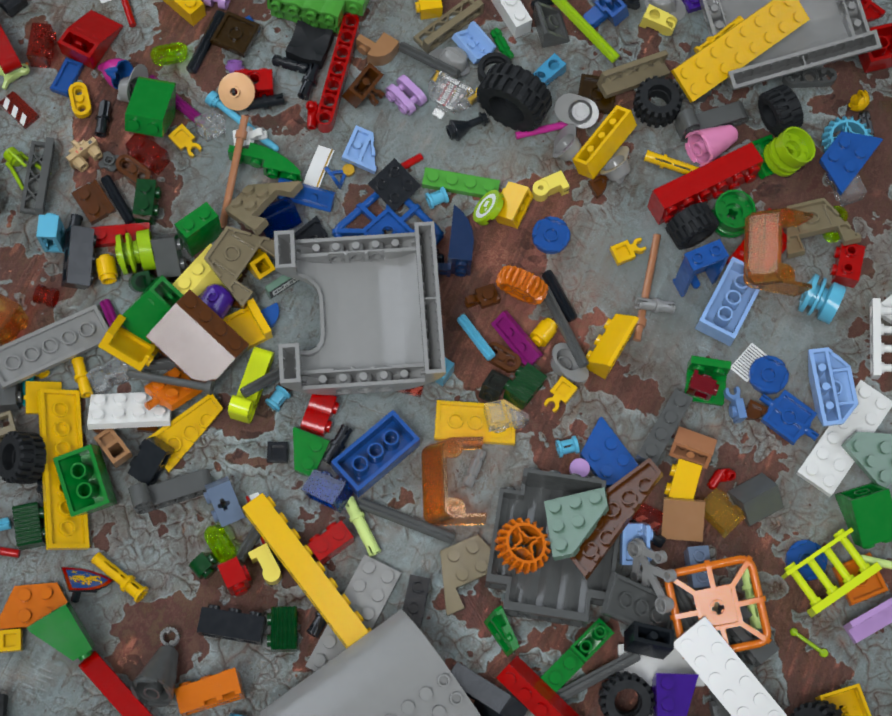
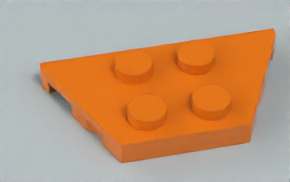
M55 582L14 586L0 615V630L26 629L32 623L66 604L68 600L64 596L60 585Z

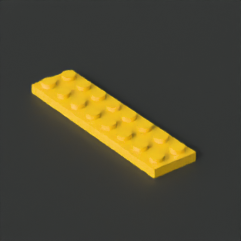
M771 0L675 67L671 72L689 102H694L727 79L728 71L744 67L805 24L810 18L799 0Z
M40 388L37 391L39 431L46 446V464L44 472H42L46 550H87L90 548L88 514L71 517L53 460L55 457L83 447L80 391Z

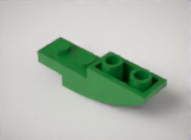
M251 142L248 149L242 148L239 164H249L254 168L262 167L264 175L271 179L281 177L302 182L301 171L281 154ZM229 145L228 156L231 161L235 148L233 145Z
M598 618L540 678L557 692L602 647L614 632Z

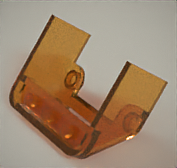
M781 208L753 212L746 217L743 278L748 287L793 297L812 289V284L795 281L793 268L788 264L781 263L782 227H797L812 219L813 214Z
M451 437L428 445L422 450L423 518L425 522L436 526L485 524L487 513H466L465 503L460 498H448L447 458H457L463 450L482 449L483 437Z

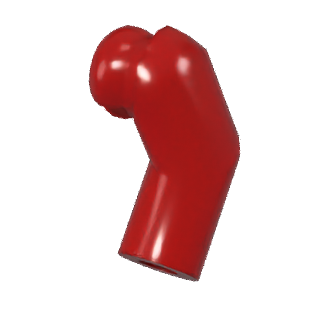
M312 100L306 103V109L308 110L307 128L310 130L316 129V114L319 107L318 103Z
M730 468L716 470L708 481L707 487L715 490L720 482L733 481L736 478V472Z

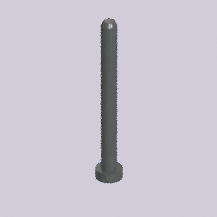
M131 369L126 372L129 378L202 390L207 395H212L214 391V381L210 380L204 383Z

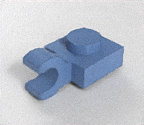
M738 386L734 388V395L730 394L729 388H726L723 392L724 397L731 402L728 411L729 416L733 418L734 424L742 423L747 418L743 398H740V388Z

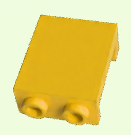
M253 298L247 301L245 309H240L223 319L249 344L247 350L273 338L272 330Z
M119 314L105 333L98 347L141 371L145 365L149 367L159 349L154 344L146 342L121 327L126 317Z

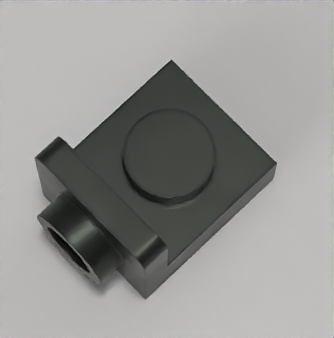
M492 369L483 382L478 397L491 404H497L504 390L503 388L510 378Z

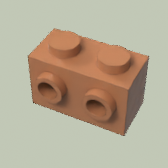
M679 426L669 456L701 465L702 468L707 469L713 456L717 439Z

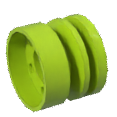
M792 126L765 146L763 155L771 171L779 176L788 177L814 158L816 148L813 139L805 130Z
M150 229L136 231V240L134 241L130 233H125L126 242H124L121 234L115 236L116 258L123 275L129 274V265H131L133 273H137V264L141 263L144 271L156 269L150 241L152 239Z

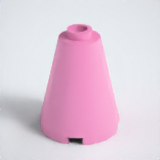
M732 125L693 130L686 135V138H688V143H685L687 155L693 163H699V167L708 164L718 158L737 141L738 131Z

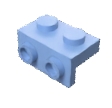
M475 21L470 22L467 29L454 33L451 38L459 48L466 52L467 57L473 64L479 63L484 55L494 52L496 45Z
M629 522L620 534L621 565L633 564V558L627 551L628 543L633 539H642L646 547L651 549L650 540L653 539V530L649 524L645 522Z

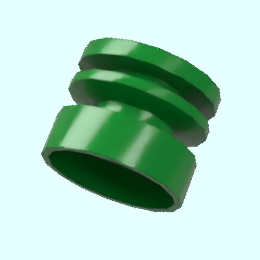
M735 189L728 190L719 196L712 209V212L719 221V226L715 233L728 239L737 238L745 233L756 212L755 202L750 195Z

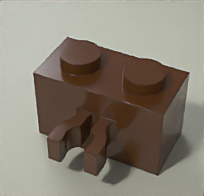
M369 62L342 97L355 108L359 106L365 97L369 98L371 104L376 106L379 101L375 98V95L380 99L385 95L381 90L375 89V85L384 74Z

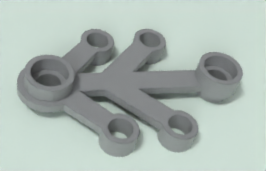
M640 538L633 539L627 546V551L633 558L632 571L630 573L631 580L642 582L641 585L648 588L651 583L658 597L655 600L656 611L659 614L671 612L674 608V601L665 595L656 576L669 583L676 581L677 574L674 569L664 570L650 564L647 557L654 559L657 564L665 563L668 558L667 553L664 550L654 551L647 548L644 541ZM640 564L643 567V572L640 570Z

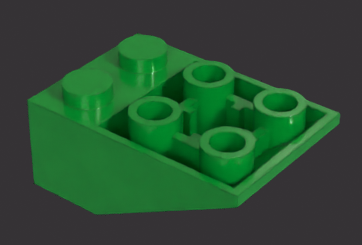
M163 275L158 276L122 314V316L126 317L123 326L131 333L151 344L146 335L183 294Z

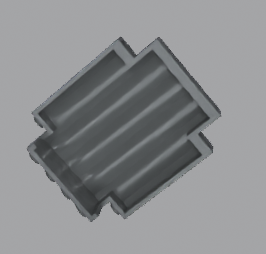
M536 467L524 468L521 491L512 487L500 488L485 587L506 590L503 610L507 616L567 624L574 627H587L590 604L603 605L611 573L616 571L619 537L587 580L570 558L554 561L552 550L547 555L549 557L548 561L544 563L541 569H537L534 573L529 572L524 575L521 572L516 574L515 568L508 571L509 565H502L504 559L497 558L500 551L494 550L498 545L494 541L498 537L497 532L502 529L505 523H508L511 519L516 521L517 518L521 517L523 521L529 518L530 524L537 521L536 527H543L541 532L548 534L545 540L550 542L544 501L598 488H606V480L595 476L587 478L581 477V475L576 473L568 475L561 474L556 470L548 472ZM511 534L509 538L510 547L513 546V542L511 540L513 537ZM533 545V551H534L533 556H534V558H535V555H536V547H535V545Z

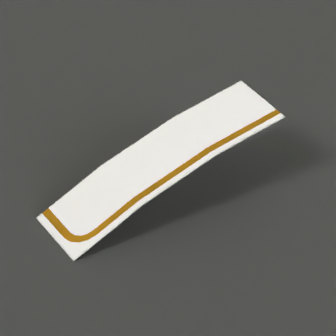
M318 145L303 184L320 187L326 172L324 167H328L335 150Z

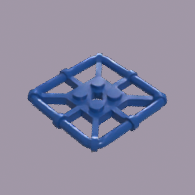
M374 192L362 203L359 202L356 208L332 229V236L384 234V230H391V234L412 233L414 230L405 222L413 215H416L423 222L433 220L421 210L419 204H415L410 198L404 202L409 210L403 216L399 217L386 204V209L376 217L367 209L380 198ZM360 214H364L371 221L363 229L345 228ZM434 222L436 245H438L441 239L444 238V232Z

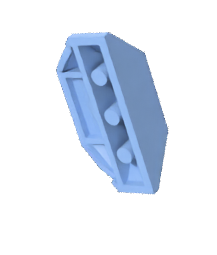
M829 347L809 349L808 377L817 417L823 427L842 425L858 405L851 366Z

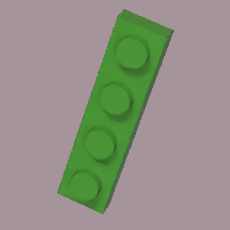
M425 167L422 188L440 190L441 187H444L446 192L482 198L491 190L499 191L500 180L427 167Z

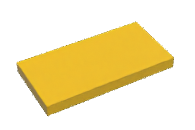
M437 400L434 440L514 446L517 407L506 404Z

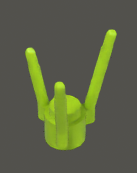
M10 147L3 154L4 159L7 161L5 165L10 169L17 184L23 191L24 186L13 166L18 167L22 165L26 167L27 164L24 160L28 162L29 157L22 151L19 152L15 147ZM37 163L36 165H34L36 168L41 170L40 164Z

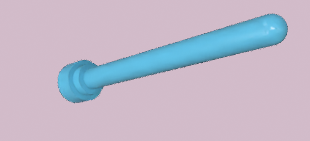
M211 91L207 95L205 103L210 107H218L236 123L240 124L241 116L227 108L221 102L216 91ZM248 122L247 126H250L253 128V130H255L256 128ZM269 138L259 140L269 149L278 152L279 146Z

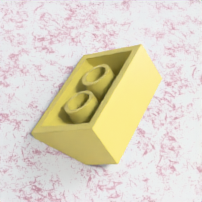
M211 243L172 284L183 295L190 289L199 296L211 284H218L227 289L204 260L205 255L212 247Z

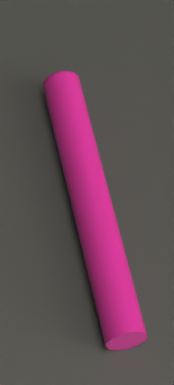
M557 122L540 126L530 132L517 131L515 132L516 139L561 130L568 124Z

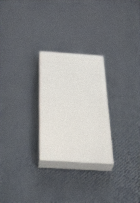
M624 644L617 645V654L620 657L627 653L624 651ZM675 647L663 660L640 655V661L619 671L620 673L629 671L631 674H637L651 688L652 679L656 673L697 674ZM698 676L695 687H704L705 683Z

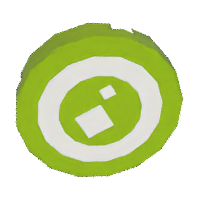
M491 190L486 193L474 209L473 220L483 226L488 224L487 221L489 219H495L504 204V200H502L503 194L497 190Z

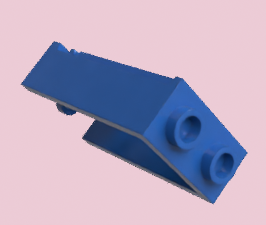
M720 239L684 254L685 257L676 278L673 279V283L680 296H685L690 283L694 289L699 288L700 282L696 275L702 272H706L712 284L716 283L729 257Z

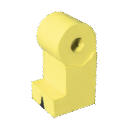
M649 4L639 26L645 29L649 27L662 35L671 36L678 20L668 12Z
M560 170L536 181L532 188L533 199L542 202L548 196L560 192L561 196L568 194L570 186L562 171Z
M267 543L248 552L252 563L254 564L258 561L263 569L262 575L265 582L269 585L278 584L282 574Z

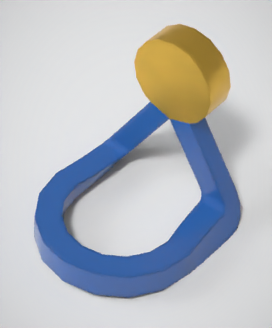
M345 164L342 170L331 171L327 166L324 167V170L331 176L339 189H341L346 176L350 177L355 173V168L352 164ZM343 174L340 182H338L334 175Z

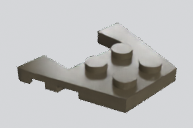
M301 181L247 185L225 208L228 216L238 223L244 224L245 228L251 229L255 235L259 236L269 225L266 218L259 217L261 213L277 196L294 198L302 190L303 185Z
M825 198L787 206V259L805 255V249L801 242L802 238L837 231L843 245L846 246L861 242L862 237L858 232L855 233L851 229V225L839 216L838 211Z
M226 226L205 255L204 260L239 305L244 307L253 291L238 282L237 279L258 249H261L275 259L274 240Z
M478 534L440 551L447 617L465 609L456 589L487 576L491 548Z

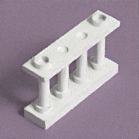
M872 298L869 303L870 379L878 380L884 372H892V364H885L881 361V354L892 353V345L881 343V335H884V333L892 334V326L881 324V316L892 315V307L881 305V298Z

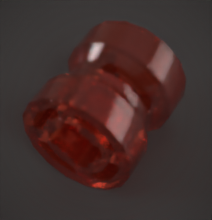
M38 284L33 294V302L37 304L45 303L47 307L54 308L59 300V289H49L45 285Z

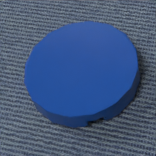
M545 217V219L537 221L533 227V244L543 253H560L569 243L570 230L567 224L558 217Z
M767 355L753 362L749 368L748 377L750 384L755 390L762 394L772 395L783 390L788 382L789 372L782 360Z
M810 540L797 541L789 547L786 553V567L793 562L796 565L822 547ZM823 552L814 559L823 572H825L828 559ZM808 564L798 569L807 582L818 578Z

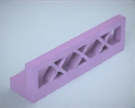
M892 598L843 626L854 644L892 623Z

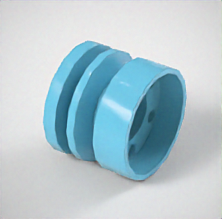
M814 274L802 291L797 311L803 312L808 305L809 308L806 315L810 316L817 309V319L830 324L841 304L846 287L833 282L829 289L825 288L827 278L824 277L818 285L820 275Z

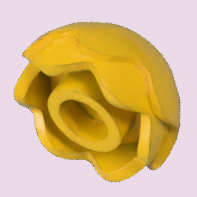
M858 90L857 94L852 95L850 103H848V106L851 108L850 110L855 112L863 111L870 102L868 92L866 90Z

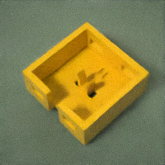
M859 683L816 697V701L825 700L829 704H835L836 710L840 709L839 706H843L841 708L843 712L841 716H872Z

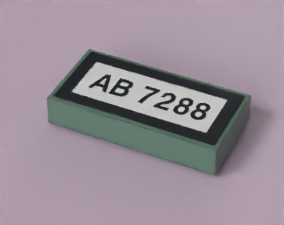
M282 275L265 286L266 294L269 299H272L300 280Z

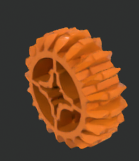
M510 265L503 266L495 281L496 285L506 294L533 305L541 304L546 298L549 289L544 280L535 276L534 273Z
M521 517L517 518L516 521L511 519L497 532L498 537L494 542L498 545L494 550L500 551L497 558L504 559L502 565L508 564V571L515 568L516 574L521 572L524 575L529 572L534 573L537 569H541L544 563L548 561L549 557L547 555L550 554L551 550L547 547L551 542L545 540L548 534L541 532L543 527H536L537 521L530 524L529 518H526L524 521ZM510 534H511L512 537H513V538L511 539L512 542H513V546H512V547H510V544H509ZM533 545H535V547H536V555H535V558H534V556H533V554H534Z

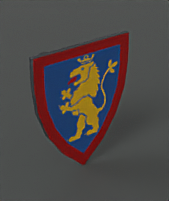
M61 567L68 591L72 592L71 601L74 603L79 602L81 592L97 593V590L105 588L113 582L112 579L94 571Z

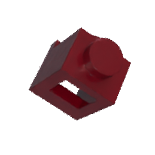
M695 369L686 394L709 401L712 395L716 396L719 384H716L717 380L712 379L709 375H699V370Z

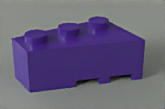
M656 673L652 679L653 700L655 701L653 716H687L699 675Z

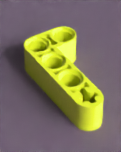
M258 347L253 348L237 395H233L229 402L228 414L231 419L248 424L252 422L263 389L247 398L243 397L240 389L269 373L274 360V352Z

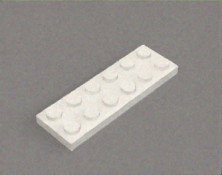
M862 380L855 387L858 399L857 407L844 424L828 426L796 473L828 497L832 496L855 462L841 445L854 432L874 433L892 407V400Z
M705 616L674 641V647L731 716H787Z

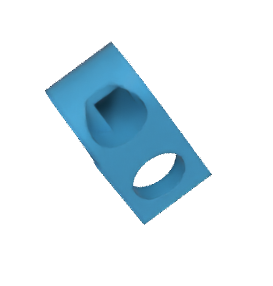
M554 53L533 75L539 77L540 81L544 82L547 87L558 76L561 77L566 72V63Z

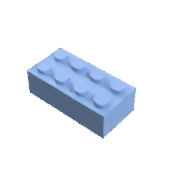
M732 256L695 329L731 346L768 274Z

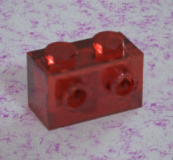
M32 23L26 53L31 67L50 68L51 59L54 56L53 47L57 39L56 32L53 31L51 24Z
M135 133L125 144L128 155L157 175L170 163L167 150L143 134Z

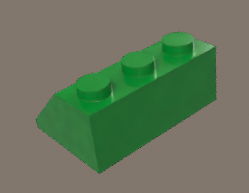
M90 444L53 458L71 517L100 511L118 504L100 446Z

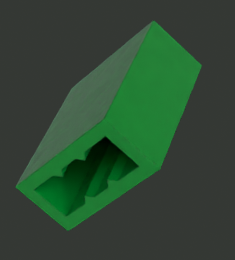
M207 202L174 224L178 237L182 239L183 247L192 257L210 243L216 241L222 233L219 216Z

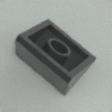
M539 1L535 2L533 20L542 48L568 43L570 39L561 11Z
M763 473L727 492L748 527L784 508L778 485Z

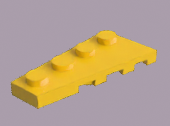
M213 394L205 396L171 421V426H163L148 437L156 436L175 449L165 466L168 473L172 471L222 412L223 407Z

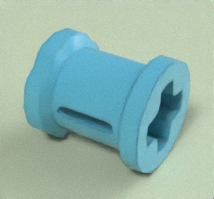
M444 187L430 194L428 192L425 193L430 209H434V206L441 203L449 202V197Z
M277 385L275 387L276 390L269 399L265 400V403L276 412H279L280 406L291 395L284 388Z
M575 435L571 439L555 440L559 458L573 452L576 454L580 453L578 440Z

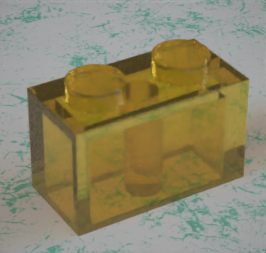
M715 488L704 499L706 501L704 518L724 538L746 518L741 508L733 505L729 501L727 494L722 490L719 491Z

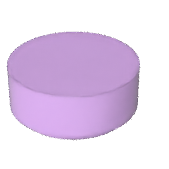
M577 458L571 462L569 472L570 474L576 473L581 475V477H587L590 472V465L585 459Z

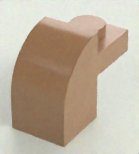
M385 32L376 43L361 34L356 38V49L361 54L367 55V63L370 62L373 66L388 64L399 52V41Z
M105 429L94 437L115 468H118L133 457L130 450L113 429Z

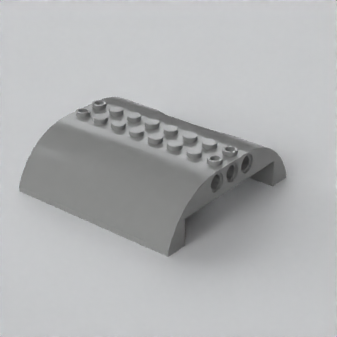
M699 0L709 36L716 35L738 16L745 19L771 1ZM799 0L810 20L744 67L728 71V78L725 79L726 83L732 90H737L881 49L882 45L877 30L870 31L861 0Z
M434 221L414 222V232L296 240L294 230L274 231L275 269L287 277L303 281L314 288L319 297L321 328L320 342L309 351H301L299 343L278 344L281 386L293 391L317 395L379 393L420 387L434 382L446 374Z
M402 609L259 712L261 716H481L437 651Z

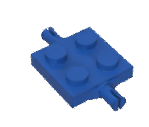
M784 390L774 400L765 393L760 397L759 400L768 406L761 422L791 445H794L798 438L804 434L814 441L820 435L810 428L811 422L817 413L788 391Z

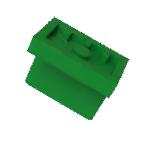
M692 355L687 364L684 393L686 394L691 376L696 369L699 370V375L706 374L711 376L712 379L717 380L716 384H719L716 396L712 395L709 401L689 395L693 398L692 402L723 406V392L726 387L727 374L731 369V361Z

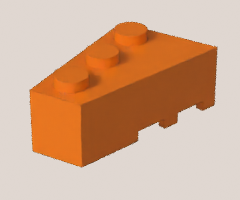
M236 668L224 670L215 675L201 677L200 680L195 682H183L179 684L178 688H175V695L182 716L245 698L240 674Z

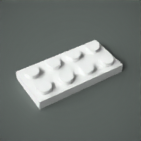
M145 392L91 394L87 427L88 430L171 426L172 411L162 405H157L151 410L146 409L144 403L151 400L152 397Z

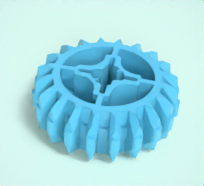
M846 116L842 117V119L837 117L835 121L831 120L828 126L825 127L824 133L821 136V146H824L823 151L826 152L837 138V136L833 137V134L838 131L873 136L870 135L871 129H865L866 123L861 124L860 119L855 121L853 116L850 119H847Z

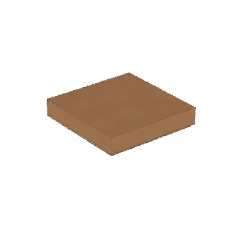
M664 497L661 535L671 540L703 542L706 501Z

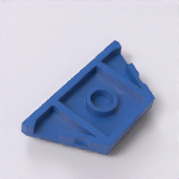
M841 131L820 158V165L827 172L830 181H833L836 185L839 195L844 193L881 144L882 138Z
M600 417L580 456L589 463L593 474L602 480H606V487H610L639 465L603 417Z

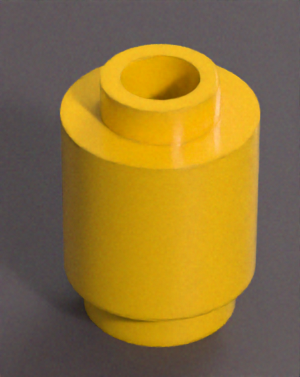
M110 254L100 255L95 260L98 279L101 280L102 284H113L117 281L118 277L115 257L110 256Z
M545 318L530 333L531 340L537 347H545L557 333L556 329L558 326L556 322L550 318Z

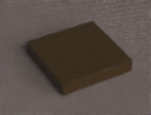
M227 11L210 42L215 46L245 57L261 26L258 23Z
M582 73L578 95L594 101L598 106L599 113L609 115L614 109L616 95L605 99L597 86L600 76Z

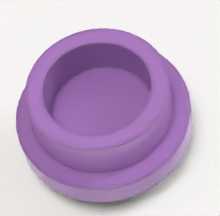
M232 59L227 61L225 69L229 70V73H233L236 70L244 69V65H242L241 60Z

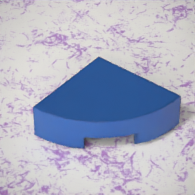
M277 302L261 310L270 329L275 326L279 318L280 311Z

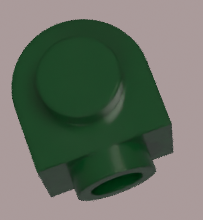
M149 270L135 273L129 278V287L134 292H144L154 281L152 274H149Z
M201 552L191 561L189 567L199 579L204 578L206 580L215 573L214 569L219 561L212 553Z

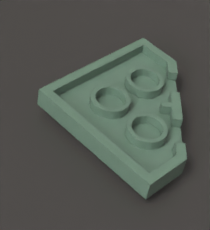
M854 432L841 446L873 483L887 488L892 483V434Z
M604 487L544 501L554 561L575 557L580 550L579 547L597 527L598 521L603 515H606L609 510V504Z

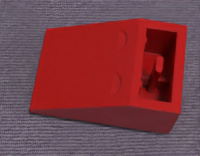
M90 10L70 25L57 43L62 54L94 70L123 28V25Z

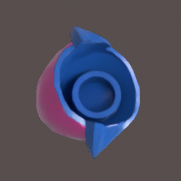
M121 58L107 60L97 67L98 71L102 72L107 83L117 90L119 81L130 76L134 69L128 60Z

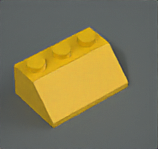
M615 314L613 319L608 318L603 327L605 329L604 334L598 335L594 342V345H596L593 351L589 350L586 355L589 362L586 367L589 371L603 379L607 378L633 334L639 318L622 314Z

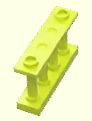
M852 528L847 531L841 529L833 535L835 539L799 564L796 565L793 562L784 568L786 572L781 576L783 580L791 575L810 600L811 608L807 610V613L811 618L882 569L878 562L872 566L866 563L847 538L854 531ZM839 541L860 568L858 569L860 574L856 577L853 574L850 575L831 549ZM823 552L844 579V585L840 588L832 584L814 559ZM808 564L826 588L828 596L823 600L820 596L817 597L798 569Z

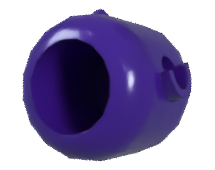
M218 284L207 286L203 293L198 296L222 319H224L234 303L231 293Z

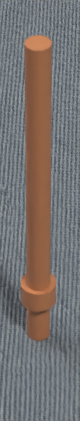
M241 115L239 129L236 130L235 134L236 143L220 216L222 229L227 225L228 215L225 208L232 201L243 143L247 138L248 132L246 128L249 117Z
M659 234L653 235L641 295L642 298L649 299L661 239ZM639 309L637 317L639 320L635 327L633 341H641L643 328H645L647 321L645 318L647 310Z

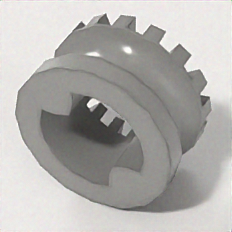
M166 627L160 632V641L163 645L174 647L178 644L180 634L175 628ZM174 632L176 635L174 641L165 642V635Z

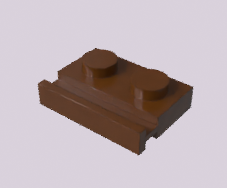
M96 179L93 180L94 182L86 184L71 193L91 225L108 217L110 213L116 212Z

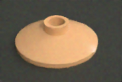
M233 72L227 74L221 80L218 88L219 98L231 110H244L252 104L255 98V86L247 75ZM233 88H235V89L237 90V94H236V95H233V94H232V89H233Z

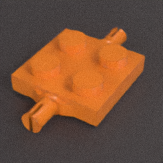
M176 367L163 374L165 376L191 380ZM150 382L144 388L145 393L151 396L152 399L145 402L144 405L148 410L157 405H162L174 411L203 391Z

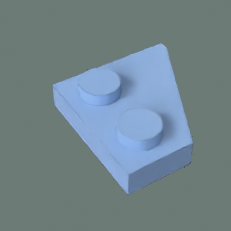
M356 125L341 160L375 174L377 168L375 166L373 132Z

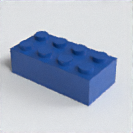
M392 410L333 459L331 466L359 498L420 446V438Z

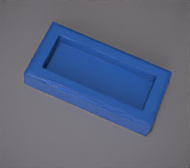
M66 57L50 90L69 97L68 89L71 84L77 82L84 68L83 63Z

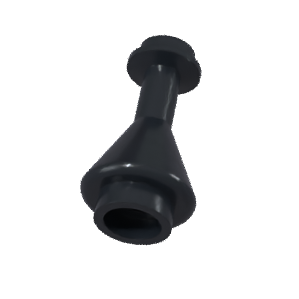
M479 112V117L469 121L450 120L449 125L446 126L449 138L460 141L470 128L479 124L486 126L489 123L486 113Z

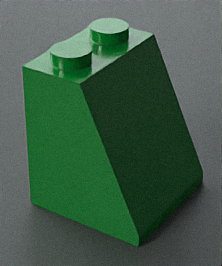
M139 76L125 112V131L163 138L175 118L176 83Z
M869 483L835 494L848 529L852 528L854 530L851 533L854 544L863 549L875 547L876 543L892 542V498L888 488L875 483Z
M67 602L27 627L29 632L73 661L77 658L81 661L90 656L95 646L70 602Z

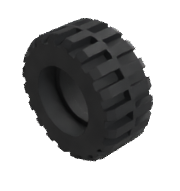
M502 62L493 65L477 89V100L481 103L482 109H485L486 113L492 116L495 121H499L502 125L513 130H520V132H530L537 129L552 106L551 92L546 88V84L541 82L539 77L534 76L531 71L525 70L519 65L515 66L513 63L505 64Z

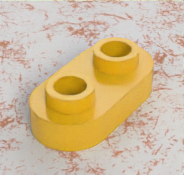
M82 82L71 84L68 93L73 113L78 118H87L92 113L88 89Z

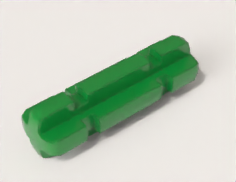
M498 28L491 30L490 35L494 39L500 53L502 52L508 56L510 60L513 59L514 54L510 51L504 36L502 37L501 30Z

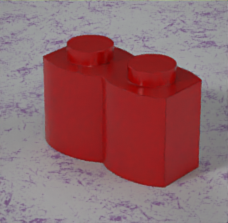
M312 394L300 425L301 429L322 437L325 436L326 432L330 433L333 421L330 420L333 414H337L340 406L337 396Z

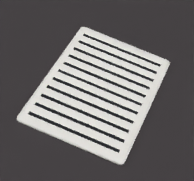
M751 343L732 364L731 370L748 382L749 368L753 362L760 357L767 356V354Z

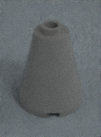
M161 646L134 679L131 691L139 701L143 698L148 701L147 705L153 707H166L170 701L172 702L179 653L173 646Z

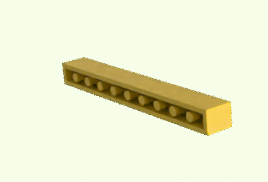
M261 493L242 507L243 513L347 649L372 629L370 627L366 629L362 624L364 619L357 610L353 612L349 606L351 602L345 594L340 595L337 591L338 585L332 577L327 578L324 574L326 571L320 561H314L311 557L313 555L311 549L307 545L303 546L299 541L301 537L294 528L290 529L286 524L288 520L282 512L278 514L274 508L276 504L270 496L266 498Z

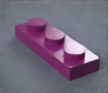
M507 310L503 311L491 323L512 351L519 355L524 365L528 362L534 365L543 356L542 352Z

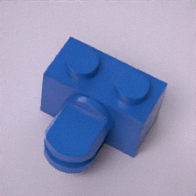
M592 0L595 5L583 15L584 19L595 29L606 19L616 27L629 16L627 5L622 0Z

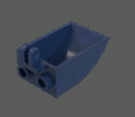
M455 205L453 209L448 264L438 263V274L446 275V277H450L451 274L465 277L466 275L470 276L474 236L468 218Z

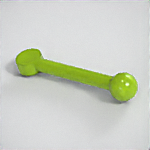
M796 628L790 629V634L792 636H797L806 644L814 648L816 651L819 652V655L822 658L828 656V651L826 649H821L818 646H816L814 643H812L807 638L798 633V630Z

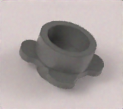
M109 151L104 152L103 159L98 163L99 167L110 172L116 171L115 163L119 155H112Z

